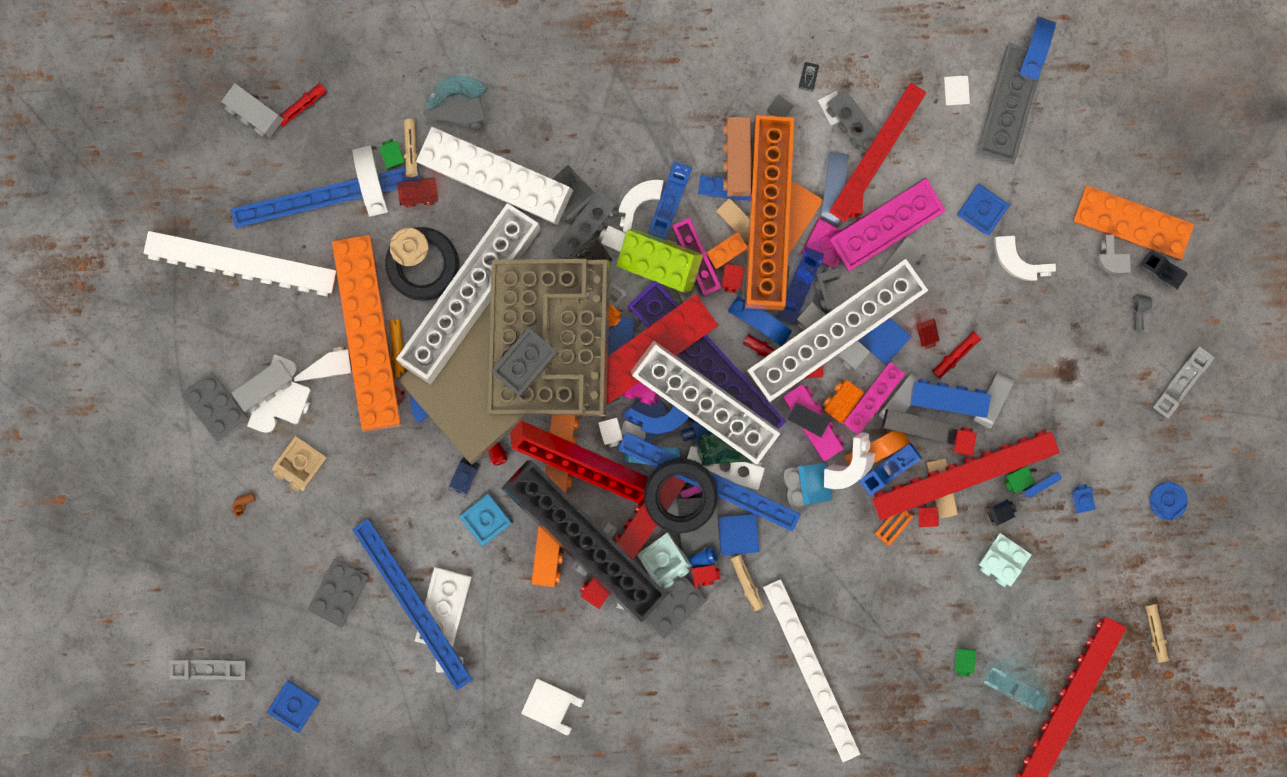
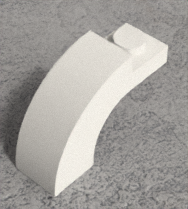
M650 180L640 183L626 194L619 208V213L626 214L625 217H621L620 228H623L624 233L632 228L635 210L641 203L648 200L660 201L663 180Z

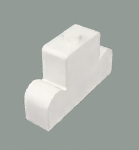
M274 354L271 365L281 360L291 376L295 377L298 372L295 362ZM291 381L292 385L284 391L279 389L275 392L276 396L268 402L264 400L259 403L260 408L252 412L247 426L261 432L270 433L277 427L276 417L299 424L303 413H307L311 403L308 400L312 389Z

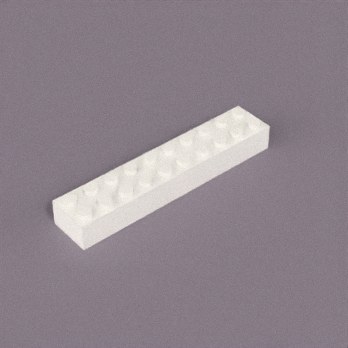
M507 203L396 358L400 365L431 385L491 301L492 260L521 259L541 231L539 223Z
M905 259L751 367L747 372L768 402H770L923 295L928 289Z

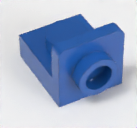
M1087 484L1075 486L1076 490L1071 492L1076 513L1095 510L1092 494L1093 488L1087 487Z

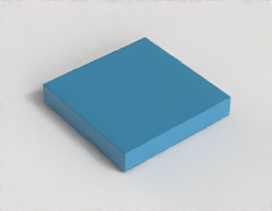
M827 462L798 467L804 505L833 500L831 489L824 487V469L828 467Z
M489 493L459 516L482 547L512 524L511 520Z

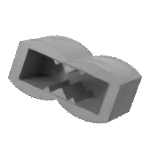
M798 467L785 469L783 480L788 488L786 494L787 501L791 507L803 506Z

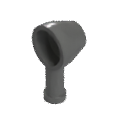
M1135 294L1133 296V310L1136 313L1135 330H1144L1143 312L1152 308V298L1143 294Z

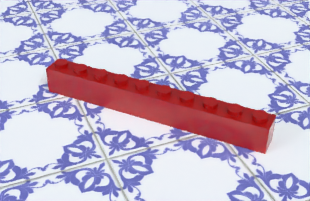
M1042 430L1035 433L1036 437L1028 439V436L1018 439V444L1011 446L1010 443L999 446L1000 450L994 453L992 450L981 453L982 457L975 459L973 456L964 459V464L959 466L956 463L945 467L946 471L939 473L938 470L927 473V478L921 479L919 476L909 480L911 484L903 486L900 483L892 486V491L885 493V490L876 492L874 497L870 499L878 520L886 519L1059 454L1060 452L1053 433Z
M1106 616L1098 619L1094 627L1097 629L1093 636H1089L1085 644L1088 647L1084 653L1081 652L1076 662L1079 664L1075 670L1072 669L1069 673L1067 686H1063L1060 690L1058 703L1052 705L1049 712L1051 714L1049 720L1043 722L1040 728L1042 731L1040 737L1034 739L1031 745L1033 750L1030 755L1027 754L1022 762L1024 767L1021 772L1018 771L1015 777H1048L1126 630L1125 626Z

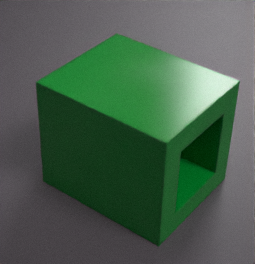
M390 139L382 142L383 146H380L379 149L387 170L406 164L398 141Z
M1024 466L1006 475V481H1004L1008 491L1017 493L1036 483L1028 466Z
M955 648L953 671L958 672V676L969 677V673H974L976 650Z

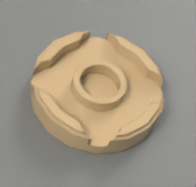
M403 228L397 231L390 243V253L393 259L404 266H415L421 263L426 258L429 250L425 235L413 228Z

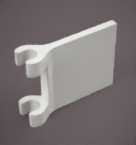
M537 678L521 714L565 735H569L572 728L562 724V721L570 703L582 707L584 699Z

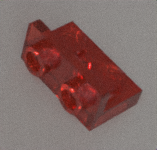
M435 177L397 182L400 206L404 205L405 208L415 207L418 203L433 205L435 201H438Z

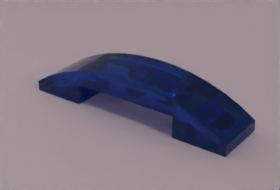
M806 247L787 291L786 306L784 310H779L778 318L795 324L824 257L823 253Z

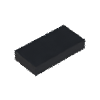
M797 402L787 419L819 437H822L830 420Z

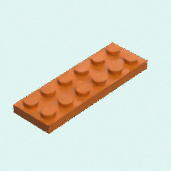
M1088 185L1084 188L1073 219L1075 223L1108 235H1114V237L1147 249H1152L1178 260L1183 258L1195 225Z

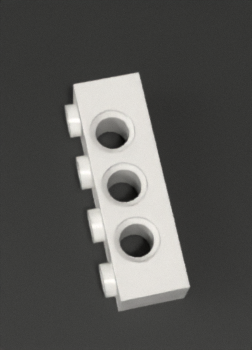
M696 444L695 447H690L687 459H692L702 464L701 458L704 455H709L712 458V463L709 466H704L709 471L739 485L756 490L759 489L765 469L761 467L762 463L756 464L753 461H750V463L743 462V457L732 454V458L724 456L725 452L716 449L713 452L706 451V447L698 448ZM724 460L730 463V469L727 472L721 471L719 467L720 463ZM741 466H746L749 470V474L746 477H740L738 474V469Z

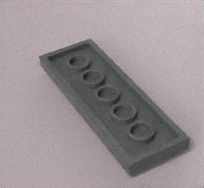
M1008 43L977 154L1015 164L1038 83V80L1019 74L1028 49L1026 47Z

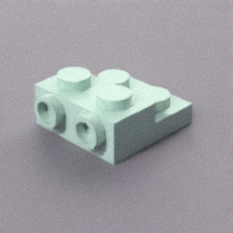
M668 532L637 554L650 577L661 588L671 586L674 583V578L685 576L689 572L688 568L692 566Z
M999 533L978 565L981 566L980 571L987 576L992 574L997 577V583L1003 587H1006V585L1011 587L1031 557V554Z

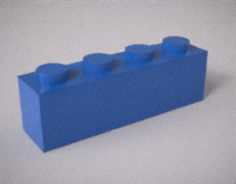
M918 379V382H913L910 405L987 418L991 395L987 394V390L975 389V392L968 391V387L957 385L955 389L949 388L947 383L938 382L937 385H931L929 380Z

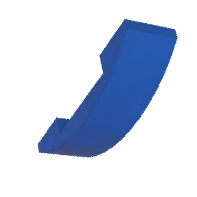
M674 161L648 230L649 234L666 240L692 167Z

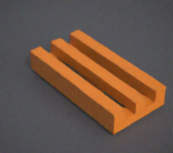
M907 511L902 512L882 536L880 533L894 516L888 517L875 532V535L890 546L913 518ZM906 515L908 518L903 522V524L899 527V529L888 541L886 539L888 535L893 531V529Z

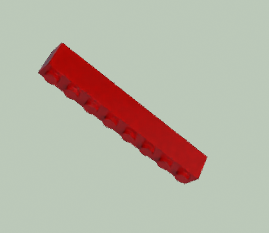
M522 420L511 430L512 449L637 504L643 500L644 489L648 480L647 475Z
M675 476L668 478L659 490V499L666 510L669 509L686 484L684 480ZM641 502L634 510L637 513L634 519L629 518L623 526L626 529L623 535L618 534L614 539V542L633 560L657 526L649 516L645 503L642 504ZM593 578L590 583L585 582L579 590L582 592L580 597L598 609L601 608L609 596Z

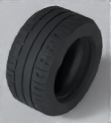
M415 227L413 229H417L424 234L428 243L437 247L441 252L444 262L440 276L433 283L427 285H416L409 282L403 274L402 265L393 259L390 253V246L385 260L387 276L393 287L410 299L419 301L436 299L443 294L459 271L458 253L453 243L443 233L428 227Z
M675 458L663 462L650 474L644 489V503L649 516L659 527L672 533L692 532L704 526L712 517L718 500L717 485L710 471L699 462L687 458ZM686 475L693 478L700 485L703 492V500L700 507L694 513L687 516H676L669 513L662 506L659 499V490L662 484L672 476Z

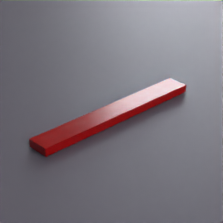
M910 82L828 213L844 223L846 222L926 95V91Z

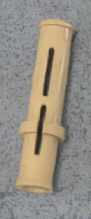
M406 119L403 121L405 141L403 159L406 162V176L416 177L418 176L416 160L419 156L416 150V121L414 119ZM409 132L411 133V145L409 139ZM410 151L412 152V164L410 161Z
M741 554L730 559L745 593L743 594L745 597L747 596L753 612L763 608L764 605L757 592L759 590L755 587Z
M1153 604L1145 606L1153 639L1151 643L1155 648L1157 663H1161L1170 659L1167 653V639H1164L1158 605Z

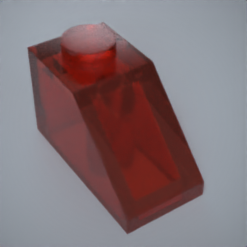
M934 318L913 325L920 347L925 346V349L935 347L936 342L940 341Z

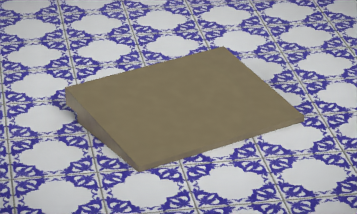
M492 260L487 414L607 416L610 262L608 260ZM529 327L553 347L558 354L523 396L519 397L491 371Z
M491 301L431 385L411 371H408L399 379V382L471 465L505 437L521 420L523 421L529 416L487 414Z

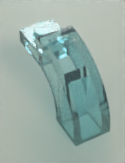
M469 76L448 77L433 86L438 93L436 95L433 93L426 100L427 104L425 107L428 110L437 108L445 99L455 94L466 95L471 99L480 98L488 90V87L481 81Z
M993 666L984 681L985 685L1040 714L1049 699V696Z

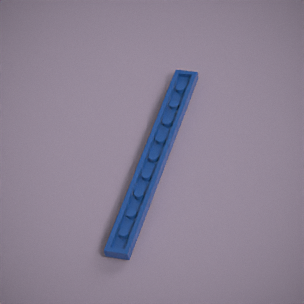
M418 165V176L407 177L406 167L379 173L378 177L382 192L385 193L422 184ZM354 179L233 208L231 213L235 228L360 199L363 196L359 180Z
M626 432L618 449L656 468L667 460L681 458ZM710 471L717 485L718 497L793 532L801 516L800 513ZM675 475V477L701 488L693 478L686 475Z
M370 519L353 528L352 530L456 691L471 682L473 678Z

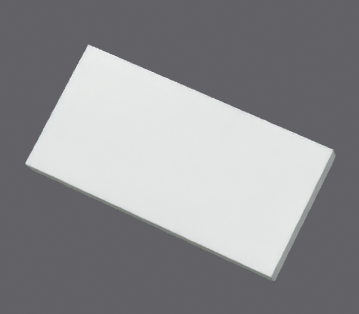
M434 567L425 606L453 647L472 577ZM417 630L415 641L426 644Z

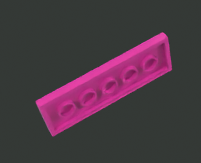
M924 178L828 239L847 271H851L946 210L928 179Z

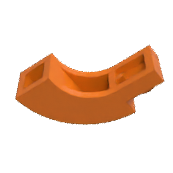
M893 430L871 442L868 452L875 453V463L910 444V441L905 433ZM853 452L844 457L848 466L852 462Z

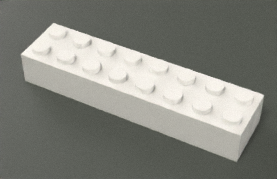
M431 127L416 160L418 164L556 225H558L573 192L570 187L434 127Z
M656 341L651 343L631 370L633 377L756 464L759 463L780 435L779 430Z

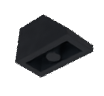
M1008 499L985 508L993 526H998L1016 517L1014 514L1017 512L1013 501L1009 502Z

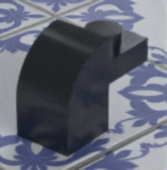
M1150 249L1140 264L1150 275L1178 290L1188 275L1186 271L1170 263L1166 257Z

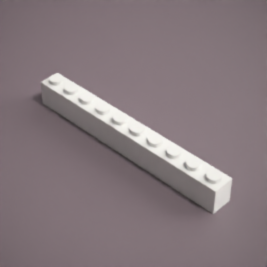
M148 231L144 254L148 255V259L159 261L160 258L167 259L166 263L178 265V262L186 263L185 267L197 269L198 265L205 267L204 271L215 273L217 269L223 271V275L234 277L236 273L242 275V279L253 281V277L259 278L261 283L272 285V281L278 282L280 287L289 289L291 285L297 286L299 291L308 293L310 289L316 290L318 295L327 297L328 293L333 294L337 278L336 270Z

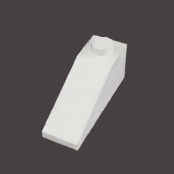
M344 347L333 348V352L327 353L295 376L294 382L353 373L349 350H345Z

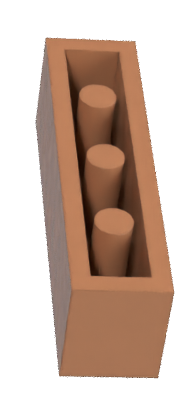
M727 117V123H723V135H727V142H723V153H727V160H723V172H727V179H723V190H727V196H750V117Z

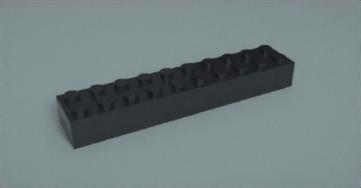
M527 460L501 487L526 514L636 621L643 622L668 595L533 461Z

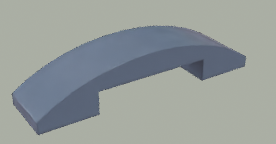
M830 152L820 219L839 228L840 220L828 212L845 187L849 155Z

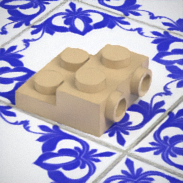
M295 436L273 465V474L280 480L286 479L289 481L292 489L304 492L327 457Z

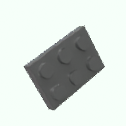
M528 327L491 372L519 397H522L557 356L558 352Z
M213 372L182 395L183 399L216 441H219L248 418Z
M334 559L308 611L342 628L369 576Z
M677 576L673 579L674 583L671 586L663 588L668 595L646 618L663 639L707 601L685 576Z

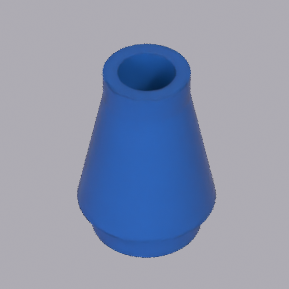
M706 547L693 556L688 557V561L692 565L691 568L710 566L718 561V557L713 547Z

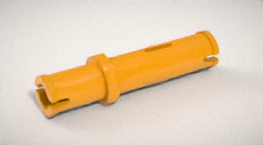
M396 319V325H394V320H389L388 323L393 355L391 360L394 365V378H399L400 372L402 377L406 373V369L396 360L403 350L401 319Z

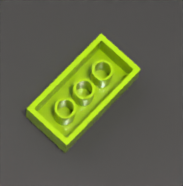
M629 229L626 231L616 266L681 292H688L693 289L703 254L641 230Z

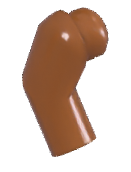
M253 492L235 499L232 506V513L235 517H241L246 504L255 501Z

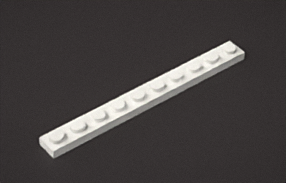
M781 579L764 586L766 595L842 762L860 755Z

